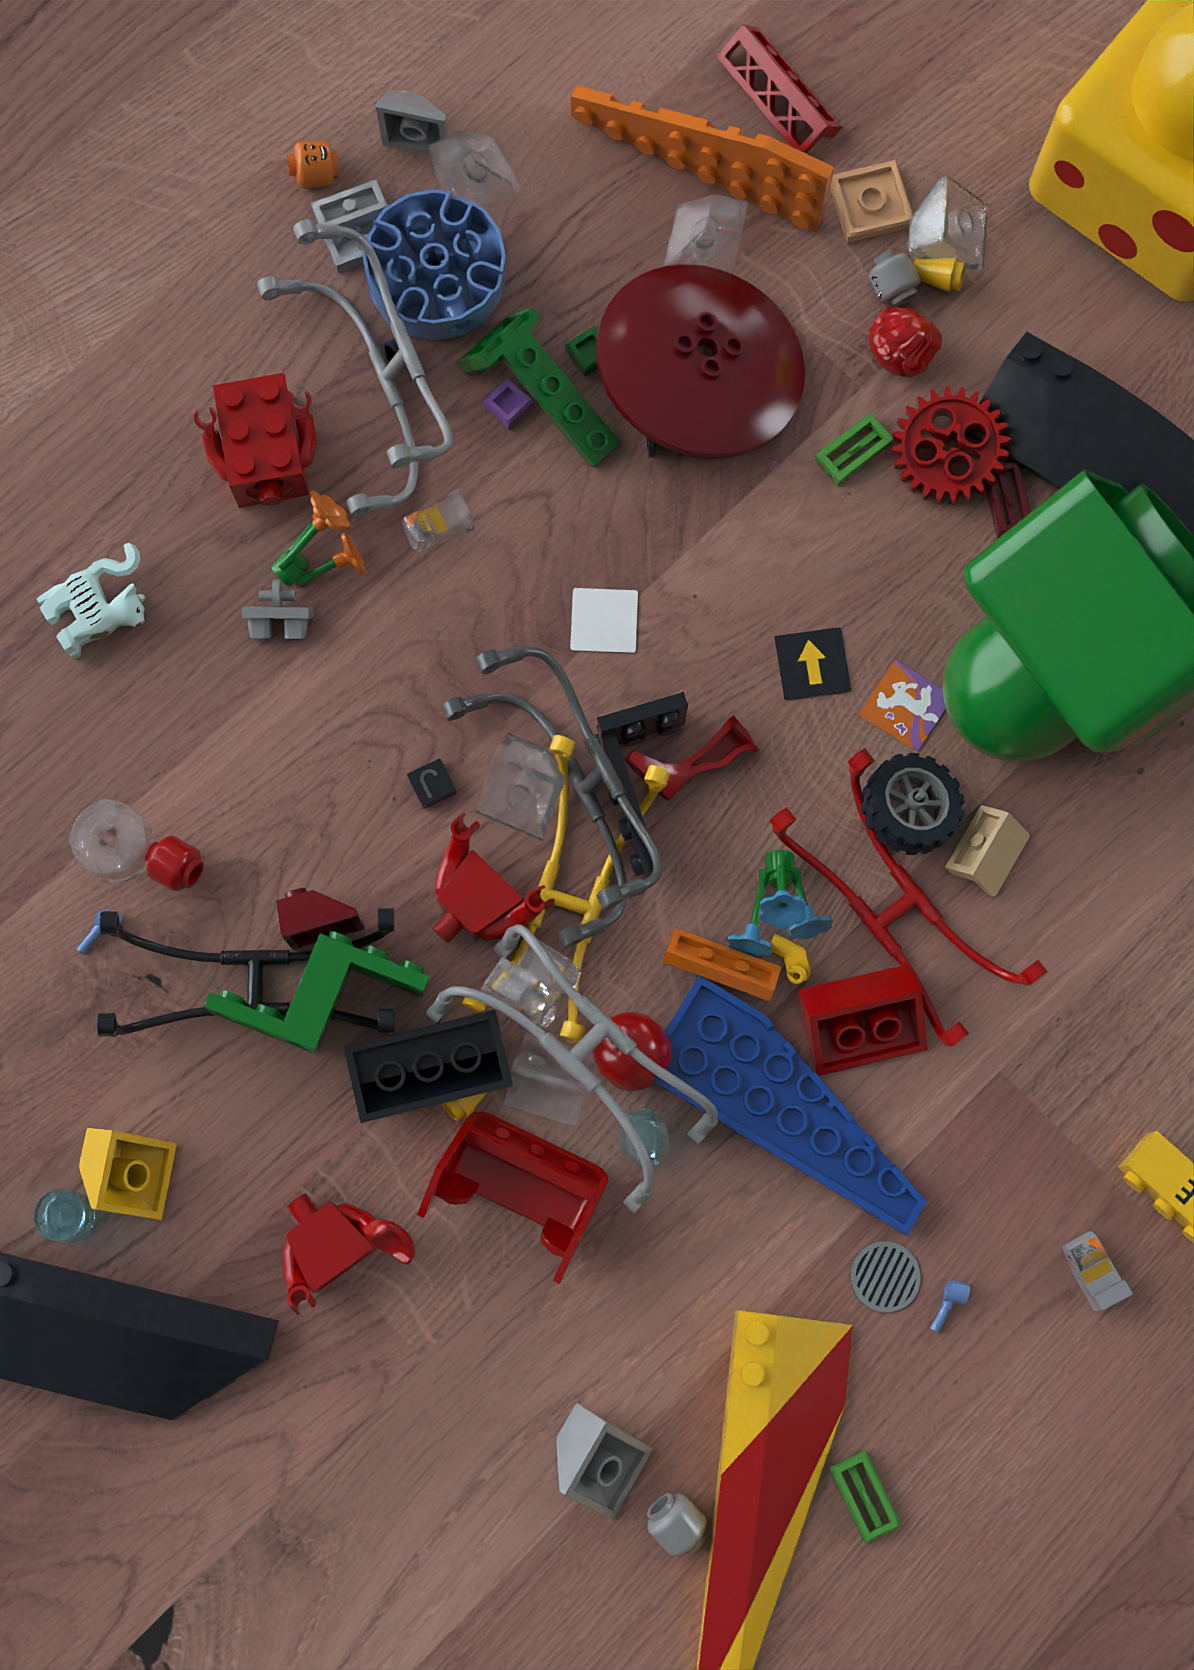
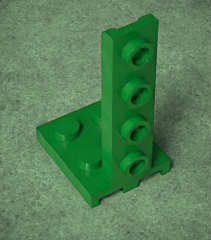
M530 307L507 315L456 363L465 373L476 370L481 373L487 368L489 370L493 369L503 361L590 466H596L620 441L531 334L530 328L541 319L534 308Z

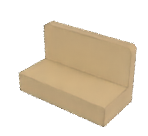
M981 805L945 868L952 875L975 881L988 895L996 896L1030 835L1009 812Z

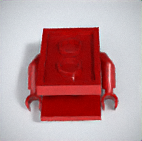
M285 373L212 385L217 413L210 407L212 421L210 423H203L199 419L198 410H196L194 422L199 428L204 430L201 437L207 460L222 480L229 482V487L238 507L242 508L258 504L271 506L281 503L282 500L310 495L305 468L312 464L318 443L313 415L308 413V408L312 402L310 393L305 390L306 405H296L293 400V392L288 391ZM217 416H218V422H219L220 433H219L218 430H215V429H214V424H215V422H216V420H217Z

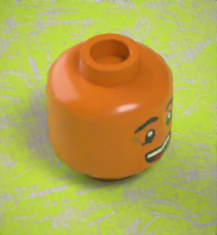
M324 140L297 142L294 146L293 154H287L288 175L295 176L296 182L301 188L329 187L333 182V178L339 177L337 150L331 149L330 144Z

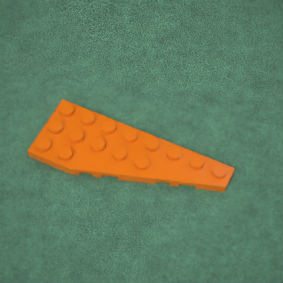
M578 85L571 95V116L575 117L581 124L586 126L592 125L603 130L612 139L626 141L636 146L640 152L646 155H655L667 161L675 169H684L697 175L704 183L716 184L728 190L731 195L738 199H747L759 205L769 214H778L791 220L795 226L801 229H810L816 233L819 230L824 219L835 167L767 135L758 133L756 138L753 139L741 136L742 130L733 126H729L726 131L715 129L714 125L709 123V120L661 107L655 113L644 110L645 104L632 100L630 105H625L614 98L612 94Z

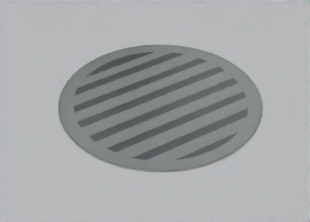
M882 1241L870 1244L857 1255L851 1269V1282L855 1294L863 1304L875 1311L890 1313L905 1308L914 1300L920 1288L921 1274L919 1265L909 1250L897 1243Z

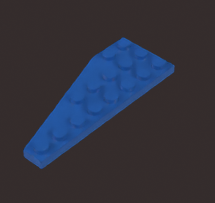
M698 976L665 1031L671 1041L672 1057L667 1071L708 1098L717 1109L718 1122L907 1236L927 1202L897 1166L892 1164L880 1150L878 1144L860 1127L852 1114L820 1077L809 1068L797 1054L795 1048L784 1039L764 1013L704 977ZM658 1076L652 1081L703 1113H707L701 1105Z

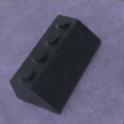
M495 1010L343 1047L360 1123L513 1086Z

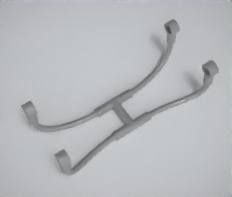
M305 219L299 221L293 227L299 244L307 245L317 239H338L340 236H345L353 239L364 250L376 276L391 321L390 328L399 347L398 352L387 364L382 349L377 347L368 326L355 307L344 296L327 286L312 282H302L299 279L277 280L275 276L264 277L257 283L261 297L264 300H272L279 295L301 294L303 291L317 292L328 296L342 306L350 315L370 350L368 354L391 409H394L406 442V444H397L391 447L386 453L392 468H402L409 464V478L405 489L396 496L381 495L367 497L366 494H357L349 498L346 503L352 517H361L371 511L391 509L394 505L406 501L416 487L418 462L432 460L434 457L447 453L452 447L453 435L442 410L426 383V374L403 320L398 317L383 269L370 243L363 235L351 228L340 227L338 224H314L312 220ZM405 365L412 380L417 382L424 399L442 430L444 442L440 446L432 447L427 445L415 447L412 431L403 408L404 401L395 382V378Z
M520 924L509 927L493 951L505 961L519 947L518 940L522 936L559 986L577 1004L576 1009L587 1017L594 1027L569 1051L550 1032L546 1033L512 1006L487 993L463 986L450 987L441 991L435 1002L427 1010L426 1015L436 1024H439L453 1009L451 1003L454 996L467 997L485 1003L504 1013L540 1040L539 1044L589 1092L593 1091L605 1103L620 1122L634 1145L642 1164L644 1182H641L622 1203L635 1213L653 1193L654 1171L649 1154L628 1116L600 1084L601 1080L589 1071L582 1061L607 1037L626 1056L631 1055L650 1072L693 1099L707 1111L687 1133L697 1144L718 1123L717 1109L703 1094L643 1054L636 1047L637 1043L631 1040L587 996L583 997L562 974L528 928Z

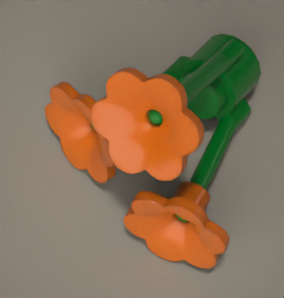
M312 489L310 493L313 496L310 498V501L314 506V513L311 515L313 519L293 544L271 564L272 570L289 587L297 581L301 586H304L312 578L335 567L340 569L348 564L353 565L361 575L366 574L367 571L363 558L356 548L353 539L346 532L341 534L344 551L334 555L333 560L310 571L306 570L310 563L301 551L319 531H324L328 526L334 530L339 528L347 530L350 527L346 511L341 506L335 504L329 496L325 494L320 495Z

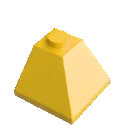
M87 1128L79 1169L91 1209L162 1220L177 1143L112 1130Z

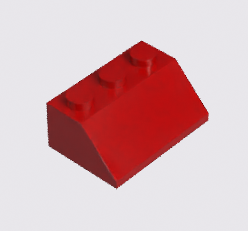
M909 964L798 990L802 1021L815 1072L818 1076L928 1050L922 989Z

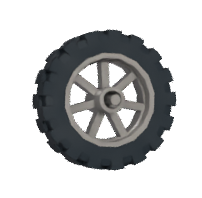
M909 753L907 756L897 754L889 761L885 760L869 777L867 785L863 788L861 798H864V802L861 804V812L866 814L865 824L869 830L873 829L877 834L875 838L880 843L886 842L890 845L889 849L895 852L900 850L906 851V855H916L921 851L923 854L930 853L936 847L942 846L956 832L959 827L958 823L963 819L964 810H961V807L965 801L963 793H959L958 788L960 784L956 777L952 779L948 774L950 770L944 764L940 766L935 763L936 759L930 756L923 758L919 757V753ZM900 782L904 794L894 789H891L890 787L893 784ZM910 782L920 786V788L912 789ZM927 793H929L932 800H928ZM890 799L899 802V806L893 809ZM924 809H935V820ZM898 814H899L902 818L907 819L906 822H904V821L898 816ZM915 814L926 826H914Z

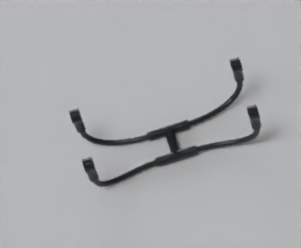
M378 908V930L352 941V946L358 949L365 947L393 932L395 927L394 908ZM101 911L100 914L101 935L118 937L140 948L175 958L201 962L221 963V965H248L247 1003L245 1006L256 1010L258 1004H262L279 1011L282 1017H286L290 1007L289 1002H263V965H289L290 962L307 961L312 954V951L290 952V950H223L221 953L183 950L158 944L125 931L119 922L118 911ZM204 1007L168 1013L126 1025H119L116 1013H98L97 1032L99 1037H116L117 1035H125L180 1020L216 1015L209 1013ZM378 1009V1020L335 1010L332 1017L335 1020L378 1030V1032L390 1033L394 1032L395 1028L394 1009Z

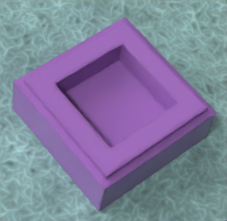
M509 378L483 401V407L508 430L534 406L533 400Z

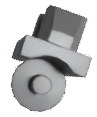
M273 580L272 590H259V601H272V606L242 607V618H248L250 638H272V618H284L285 638L304 639L307 634L308 619L313 618V607L283 606L284 601H296V590H283L282 580Z

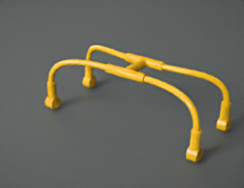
M554 735L549 751L555 754L559 765L558 824L550 860L546 862L538 887L545 886V889H542L540 894L544 902L553 898L555 906L583 914L581 924L599 918L602 906L596 895L609 887V877L614 865L609 853L600 876L596 877L589 901L553 890L559 868L561 867L559 860L562 854L567 826L569 798L568 760L575 746V741L561 735ZM655 765L648 766L644 781L649 784L650 790L639 805L642 817L656 798L658 792L666 788L670 771ZM620 834L615 842L619 853H621L627 842L624 841L622 834ZM546 909L542 910L527 926L533 935L536 929L540 928ZM592 937L578 943L575 950L570 983L577 991H579L584 953ZM522 938L507 968L487 994L496 998L513 976L530 946L524 938ZM464 997L462 1003L471 1008L475 1013L485 1011V1008L488 1006L485 1003ZM569 997L568 1021H564L559 1036L565 1038L571 1044H576L584 1037L587 1028L577 1023V1004Z

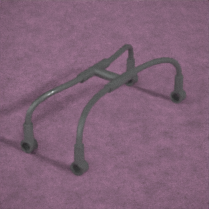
M516 646L497 652L495 649L487 650L475 659L481 673L484 675L496 671L501 666L522 661L524 657L528 656L540 658L548 664L557 676L566 694L578 725L585 737L584 744L596 765L585 777L577 759L571 756L568 760V776L592 822H596L612 858L618 886H609L600 891L596 896L603 910L614 906L615 908L604 919L598 918L579 926L575 924L560 931L557 936L563 948L567 949L584 939L603 933L605 928L611 926L620 918L625 909L627 899L645 893L646 889L656 884L663 872L662 858L652 837L625 796L627 792L598 736L592 733L574 689L558 661L545 650L536 647L522 648ZM481 693L464 699L455 697L442 705L448 721H454L466 713L488 707L490 703H510L528 712L542 726L551 740H553L554 735H559L553 725L535 706L515 695L506 693L486 695ZM603 780L613 799L618 800L652 858L653 872L644 880L637 879L627 883L620 853L604 819L606 815L593 792Z

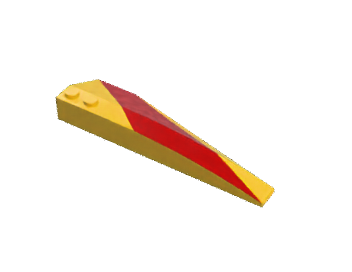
M741 1310L735 1311L697 1670H753L845 1407L853 1325Z

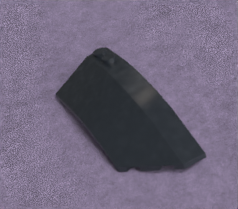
M1026 331L1005 358L979 403L981 404L985 400L990 399L991 406L988 412L1000 409L1001 417L996 423H1007L1008 425L1007 430L1000 434V436L1010 437V445L1001 447V449L1009 452L1008 459L1018 463V465L1058 490L1083 470L1119 483L1128 493L1141 483H1144L1164 501L1194 536V440L1151 406L1116 382ZM975 430L967 433L968 436L980 443L985 439L984 434L980 431Z
M0 1252V1379L168 1420H176L186 1414L193 1406L204 1399H209L234 1383L235 1379L252 1368H257L269 1360L279 1320Z

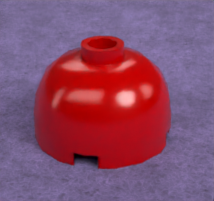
M633 1011L619 1013L610 1018L631 1040L637 1043L636 1047L643 1054L667 1070L672 1057L671 1041L661 1025L651 1017ZM607 1037L593 1050V1059L599 1072L616 1088L626 1091L643 1090L651 1086L649 1082L657 1077L631 1055L626 1056Z

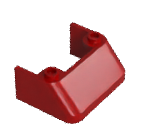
M481 1111L472 1112L468 1115L435 1167L417 1215L424 1218L436 1197L452 1205H462L470 1202L475 1193L544 1226L540 1236L542 1244L550 1253L563 1257L553 1279L554 1282L560 1284L607 1186L608 1176L598 1165L492 1114Z

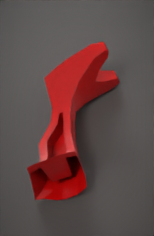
M733 715L703 748L678 764L662 763L633 750L625 759V763L643 780L649 765L659 766L670 771L666 788L658 792L665 800L670 801L691 776L701 771L723 768L740 753L761 750L755 746L747 729Z

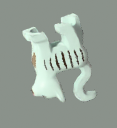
M131 543L124 544L123 547L126 554L124 562L120 563L108 558L95 561L87 569L71 574L65 583L52 587L36 598L41 605L39 607L41 612L51 625L60 621L63 612L72 610L77 620L62 629L56 637L63 649L73 659L81 656V647L83 645L109 636L120 626L138 628L144 624L143 613L145 608L142 602L146 597L143 594H136L137 588L133 583L127 586L109 604L98 579L104 572L120 577L130 575L135 571L141 560L140 552L135 545Z

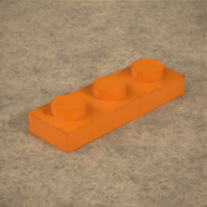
M675 928L663 959L664 963L770 1001L782 968L776 964Z

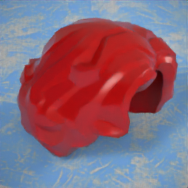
M889 307L883 310L879 316H876L870 328L868 341L876 361L885 370L900 377H914L927 369L935 353L941 349L942 336L934 323L921 316L916 310Z

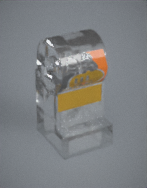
M459 489L446 494V499L426 509L409 514L401 522V527L412 550L417 552L435 545L438 546L474 530L471 513Z

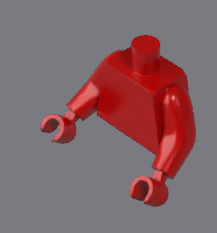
M462 813L451 823L452 836L435 881L436 899L446 914L432 929L447 944L462 929L475 941L479 938L483 941L503 938L509 927L518 924L527 927L542 910L555 903L553 898L545 902L542 900L540 894L542 889H545L544 885L529 891L524 901L473 849L469 852L471 835L480 828V824L478 821H475L467 828L463 822L466 816L465 813Z

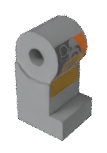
M1088 1231L1062 1245L1064 1255L1072 1268L1071 1271L1093 1311H1103L1133 1295L1126 1281L1121 1279L1110 1261L1102 1243L1092 1231Z

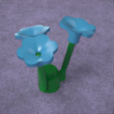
M773 850L765 855V868L759 870V885L751 922L746 925L745 934L728 936L727 947L754 957L758 955L770 956L772 944L759 939L761 931L759 926L760 919L765 924H774L778 929L789 928L788 935L790 939L800 937L803 939L812 938L832 928L833 920L831 916H815L812 906L808 905L801 882V869L795 867V856L792 852ZM792 882L797 896H792L786 891V888L791 886ZM767 883L771 887L778 889L773 897L764 898Z

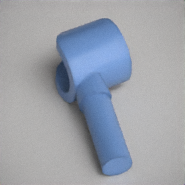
M101 911L95 917V926L91 929L92 931L77 947V950L83 955L96 939L101 936ZM119 914V922L122 924L124 917Z
M953 1280L946 1284L942 1306L930 1327L932 1330L939 1333L952 1309L953 1303L964 1306L967 1304L970 1287L966 1283Z

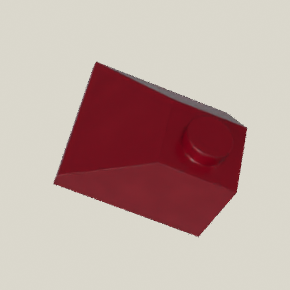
M306 888L294 889L284 894L285 898L276 900L282 938L293 950L316 944L319 934L329 937L331 931L347 935L365 929L364 922L356 908L314 890L307 892Z

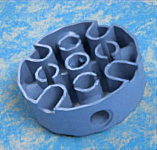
M437 189L406 194L385 207L374 221L375 225L369 232L367 241L379 259L399 319L403 320L409 336L439 341L464 336L485 323L502 299L507 275L506 255L501 231L488 212L472 200L468 202L464 198L452 196L451 192ZM363 250L362 257L370 298L385 321L390 324L391 321L376 276Z

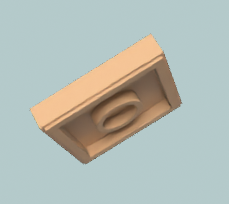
M896 160L833 174L830 191L847 243L914 227L915 219Z

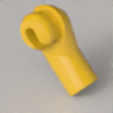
M775 933L770 942L772 944L771 949L773 953L784 958L788 980L795 985L806 982L811 974L806 950L802 946Z

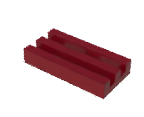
M1015 462L1002 464L1004 466L1003 474L992 472V474H997L1009 525H1005L996 484L992 486L984 482L997 538H1000L1017 524L1005 472H1011L1021 518L1023 519L1031 513L1020 465Z

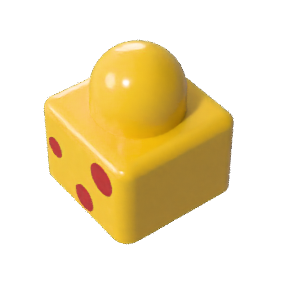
M1147 0L1060 102L1031 174L1029 189L1034 199L1168 296L1182 302L1194 301V0Z

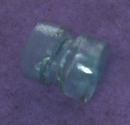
M56 1189L46 1193L38 1201L34 1211V1222L37 1230L43 1237L52 1241L78 1242L93 1232L97 1224L98 1213L96 1209H91L88 1196L80 1192Z

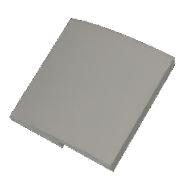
M376 179L310 203L318 224H338L340 227H348L359 232L366 239L375 225L374 221L382 210L388 206ZM340 236L338 239H324L338 274L364 264L362 257L363 249L353 239L345 236Z

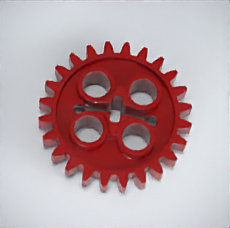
M946 386L944 396L939 397L933 389L930 394L931 401L926 402L922 397L918 396L917 403L919 408L917 410L910 406L906 407V414L909 420L904 418H898L897 420L898 426L904 431L893 432L894 440L901 444L892 447V454L902 456L894 461L895 469L906 468L900 475L901 481H907L912 478L910 491L914 492L920 487L924 488L922 495L924 500L931 493H935L937 504L942 502L945 495L949 496L952 505H955L957 495L962 494L964 499L970 502L973 489L981 496L984 495L983 482L992 486L996 484V479L992 472L1001 474L1004 472V466L998 460H1008L1009 452L1001 449V447L1010 445V437L1000 436V434L1007 430L1008 425L1007 423H996L1001 417L1000 409L989 413L991 400L987 399L979 404V392L977 391L970 398H965L964 387H961L957 396H952L949 386ZM939 416H947L952 420V424L946 429H939L933 425V421ZM975 430L980 431L984 434L985 439L979 444H971L965 438L967 433ZM923 431H926L930 433L931 436H933L934 438L924 437L921 435V433ZM951 440L957 442V448L952 447L949 452L944 450V444H949ZM928 447L933 449L936 455L930 461H922L917 458L916 453L920 449ZM966 453L978 455L980 459L977 461L973 460ZM960 462L964 463L969 470L963 476H954L949 472V467L954 463Z

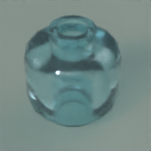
M642 1108L626 1112L625 1114L636 1128L647 1149L652 1166L658 1165L660 1163L659 1157L667 1154L670 1149L665 1117L656 1114L653 1108ZM619 1122L617 1134L621 1155L628 1161L636 1162L638 1168H642L636 1149Z

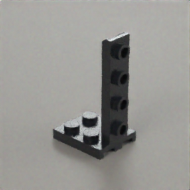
M684 692L597 717L598 725H596L598 734L596 735L627 792L625 796L644 826L645 823L619 744L623 743L625 747H629L645 741L644 736L659 733V736H667L678 732L681 729L680 726L685 724L688 703ZM608 789L609 796L613 806L620 805L618 800L613 799V796L611 795ZM621 808L624 817L618 820L624 841L631 840L635 854L629 855L635 876L642 875L644 880L653 872L652 858L642 839Z

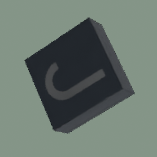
M440 758L407 774L423 809L457 794Z

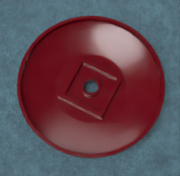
M678 264L656 268L639 275L623 286L613 297L605 310L597 332L596 361L598 372L613 405L645 437L669 450L684 455L710 459L729 458L759 449L772 441L788 425L802 398L805 382V363L799 340L792 325L779 307L757 287L738 276L720 269L693 264ZM698 346L709 347L713 351L714 356L706 357L702 355L698 350Z

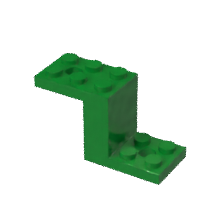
M331 931L329 937L319 934L284 1021L281 1020L282 1015L279 1011L262 1004H258L256 1010L245 1006L246 1001L243 1000V997L223 989L220 995L210 992L204 1008L211 1014L317 1055L352 970L421 998L428 985L429 976L424 975L423 971L425 968L416 963L403 960L401 965L388 960V953L368 945L365 951L352 946L351 938Z

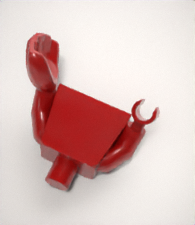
M304 1193L287 1206L299 1224L285 1234L287 1243L282 1249L283 1276L289 1292L287 1302L296 1315L300 1314L298 1305L303 1300H307L312 1308L316 1306V1300L308 1288L312 1293H318L377 1250V1248L404 1265H409L415 1256L413 1240L403 1227L383 1219L376 1220L370 1212L348 1203L336 1206L330 1202L318 1210L307 1193Z

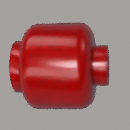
M172 835L164 837L159 842H153L145 854L148 876L173 891H180L186 887L191 888L196 884L203 872L204 864L201 862L200 851Z

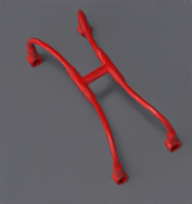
M863 748L847 762L850 765L849 773L854 801L874 847L890 869V875L905 892L901 898L876 916L861 896L857 897L834 872L786 834L788 827L797 820L787 807L773 816L769 822L772 824V831L785 846L821 873L849 900V906L877 941L880 942L890 957L894 956L900 966L909 964L922 989L924 1010L935 1033L945 1046L952 1048L966 1037L969 1032L960 1021L945 1031L924 986L908 959L902 953V947L886 927L916 906L931 925H935L961 952L984 969L1004 980L1030 986L1048 971L1039 960H1036L1020 974L1007 971L971 948L941 919L943 918L942 914L902 865H898L884 844L875 838L877 834L873 829L869 830L865 824L866 814L861 812V804L864 802V798H861L860 776L863 775L865 769L875 760Z

